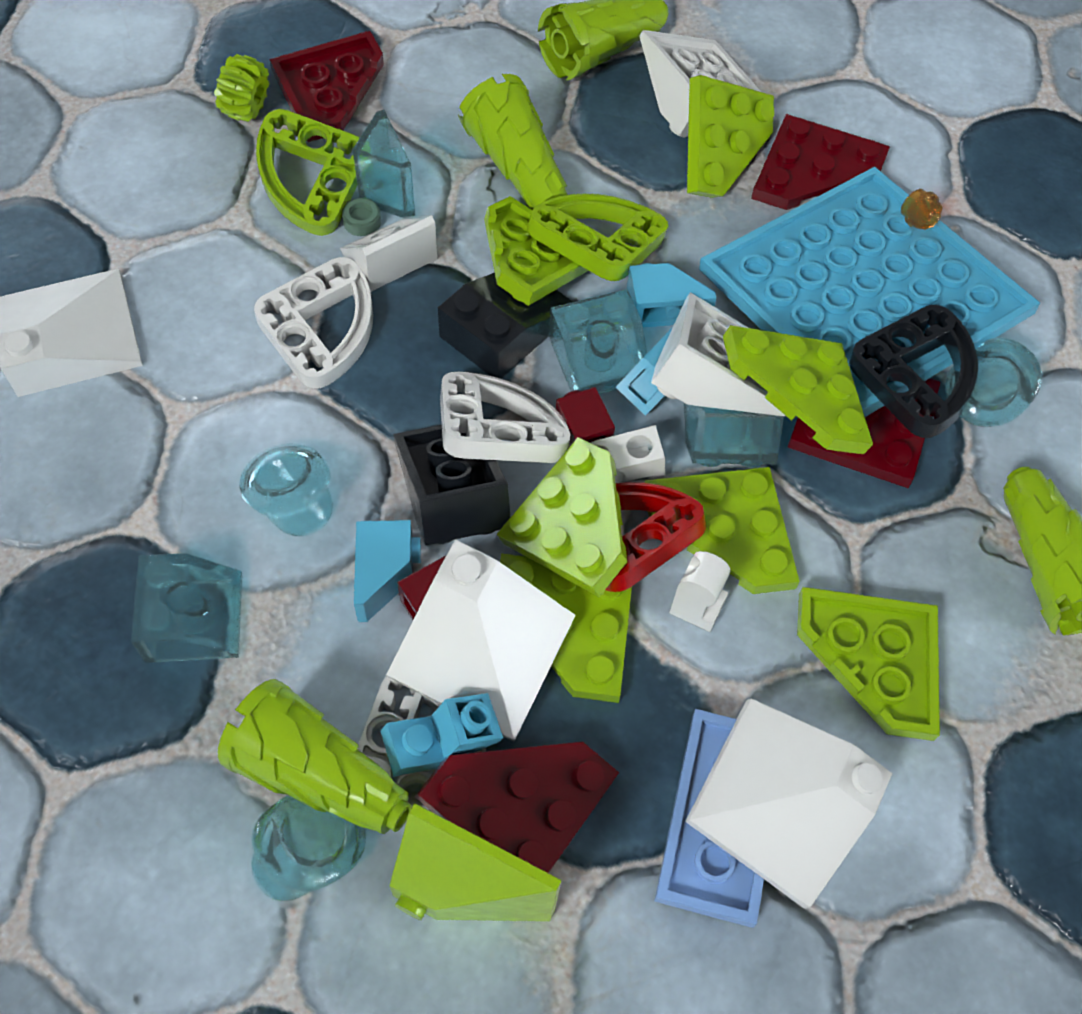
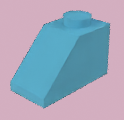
M645 263L630 266L626 293L633 328L674 325L690 292L715 306V291L670 263Z
M411 520L356 521L354 607L358 622H368L399 593L397 582L413 574V564H421V537H413Z

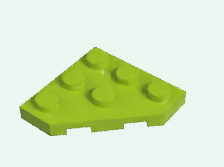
M703 75L689 79L688 194L709 198L722 197L726 194L773 133V117L775 112L773 95Z
M509 196L487 207L484 222L497 285L509 292L516 300L529 306L589 270L530 236L528 233V223L532 210ZM573 241V242H575V243H577V244L585 245V244H583V243H581V242Z
M733 325L729 326L723 335L730 369L743 380L750 376L768 392L764 398L791 421L797 416L816 432L812 438L826 450L857 454L866 453L873 445L842 343Z
M577 438L497 533V536L504 545L600 597L627 563L626 547L622 542L621 533L623 522L620 498L616 491L615 476H617L616 465L610 452Z
M770 467L644 481V483L661 485L683 492L699 501L703 506L706 521L705 533L687 547V551L693 555L700 551L709 552L722 558L730 567V575L739 580L738 585L752 594L794 590L797 588L800 581ZM647 511L648 517H651L653 514H655V512Z
M501 553L500 563L575 615L551 665L562 679L561 683L572 697L619 703L632 587L620 592L604 590L600 597L526 556Z
M802 587L798 600L797 636L887 735L935 741L940 736L938 606Z

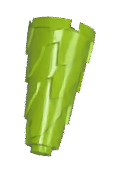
M589 0L578 3H560L544 10L538 24V32L545 30L546 39L538 41L542 56L551 72L558 78L568 76L566 80L580 77L587 70L611 59V56L631 47L633 43L640 40L639 36L643 30L659 32L668 18V7L663 0Z
M502 74L506 82L497 84L494 77H491L474 87L460 104L459 108L463 116L458 114V118L466 133L474 138L485 155L488 154L506 180L510 179L529 208L533 210L534 207L542 202L568 195L565 189L567 184L553 158L555 154L542 130L543 124L529 97V90L519 76Z
M1030 467L1018 468L1007 476V483L1003 487V496L1021 538L1018 542L1033 576L1031 581L1042 607L1040 612L1053 634L1056 635L1058 629H1060L1063 636L1082 633V517L1077 509H1071L1052 479L1047 480L1041 470L1031 469Z
M276 679L265 681L254 688L235 709V711L245 716L239 728L227 722L218 746V760L229 771L238 773L274 793L287 794L317 811H329L355 825L375 830L381 834H385L389 830L397 832L407 821L412 805L408 803L409 793L396 784L384 769L358 750L359 744L325 721L322 712L293 692L289 686Z

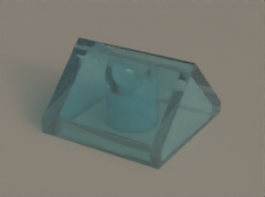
M377 111L353 148L359 198L370 199L379 206L381 211L401 218L415 216L411 163L385 111Z

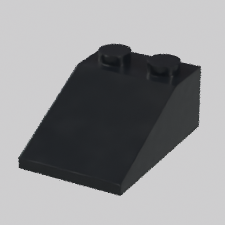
M494 272L464 284L438 307L439 337L487 374L502 379L578 310V305L558 290H555L528 306L516 300L509 292L498 286Z
M442 425L393 434L415 520L425 546L445 544L455 539L479 534H491L500 530L510 519L508 483L496 460L465 459L448 454L443 447ZM460 433L461 436L466 437V433Z

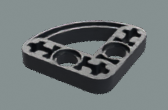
M940 305L925 306L859 340L855 344L849 362L850 369L911 433L922 438H931L939 435L959 418L974 390L978 376L977 353L968 331L952 311ZM904 337L910 340L913 346L901 347L895 344L892 339ZM942 345H945L955 370L954 389L945 401L908 365V363ZM891 381L901 382L907 386L909 391L905 393L895 392L888 387L887 383Z

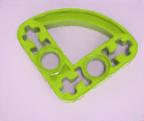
M276 109L269 112L264 117L259 129L256 145L257 164L262 184L271 202L290 222L309 233L324 236L334 232L342 219V210L345 204L351 200L368 164V150L364 140L351 133L284 109ZM283 125L288 127V130L282 129L280 133H276L274 129H281ZM312 136H322L326 139V143L320 148H311L306 144L308 138ZM275 148L323 165L304 205L296 200L279 180L274 168ZM352 150L357 151V155H352L350 159L345 158L344 154L349 155ZM338 178L345 181L347 185L343 190L333 192L326 188L327 182ZM324 201L328 202L326 208L328 217H322L320 221H316L314 215H320L325 207Z
M570 194L549 199L534 207L528 223V233L535 240L608 281L624 279L629 274L630 266L639 265L662 244L668 228V221L661 214L625 199L600 194ZM576 219L605 220L622 224L623 226L608 238ZM573 241H578V242H581V243H583V244H585V245L577 244V243H575V242H573Z

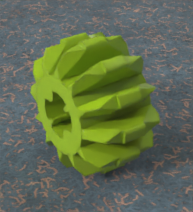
M236 54L226 59L225 66L220 67V75L216 79L217 88L214 91V95L217 97L215 101L216 107L222 113L238 121L244 120L247 122L258 116L259 109L264 108L263 102L268 97L266 93L270 85L267 80L269 72L264 67V64L247 55L241 56Z

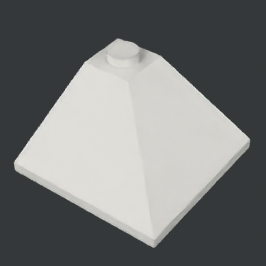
M643 30L639 36L660 113L669 122L671 131L680 137H688L689 79L691 77L703 75L761 92L716 40Z
M119 269L0 296V368L18 397L143 366Z
M690 292L659 356L651 383L656 385L658 390L666 397L679 399L687 405L785 417L780 410L764 398L768 392L750 376L745 380L741 379L730 369L723 335L730 325L748 327Z
M455 539L386 677L439 704H442L445 699L488 693L503 737L514 742L575 615L499 561Z
M750 698L746 700L685 822L806 909L810 908L875 816L892 772L854 744Z

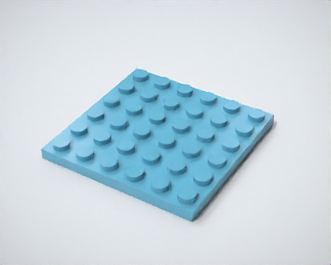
M876 167L863 172L700 258L699 270L761 330L842 343L848 364L855 344L859 340L925 306L940 305L952 311L965 326L975 349H978L1034 315L1040 305L1038 300ZM895 337L892 339L898 346H913L912 342L907 338ZM945 345L908 363L909 367L923 381L953 364ZM850 369L861 407L866 417L883 407L884 404ZM891 381L887 383L888 387L895 392L905 393L909 391L907 386L901 382Z

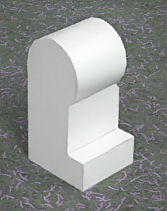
M656 425L591 442L609 451L612 455L617 473L615 483L648 477V480L665 478V455Z
M696 552L677 587L669 613L711 632L729 593L722 589L730 574L729 565L722 558L712 553Z

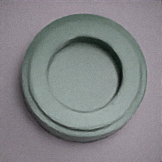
M357 198L346 203L342 210L345 229L355 236H366L377 231L381 225L379 206L367 198Z

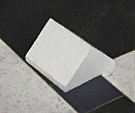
M432 215L406 216L340 249L344 257L352 259L360 267L366 277L370 292L437 260L435 221Z

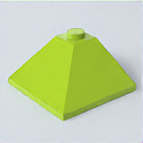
M414 803L407 818L389 886L392 895L398 899L395 906L418 920H422L424 915L427 914L436 920L550 921L555 912L562 880Z

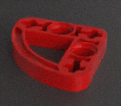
M637 482L616 483L621 510H642L655 512V514L622 536V542L626 547L627 563L605 590L620 592L629 589L699 539L706 530L704 509L701 503L683 492L661 485ZM657 539L662 541V544L655 549L647 550L640 548V545L647 540Z

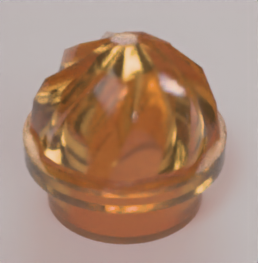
M917 189L903 202L901 214L905 216V222L910 227L926 230L938 223L943 207L934 192Z

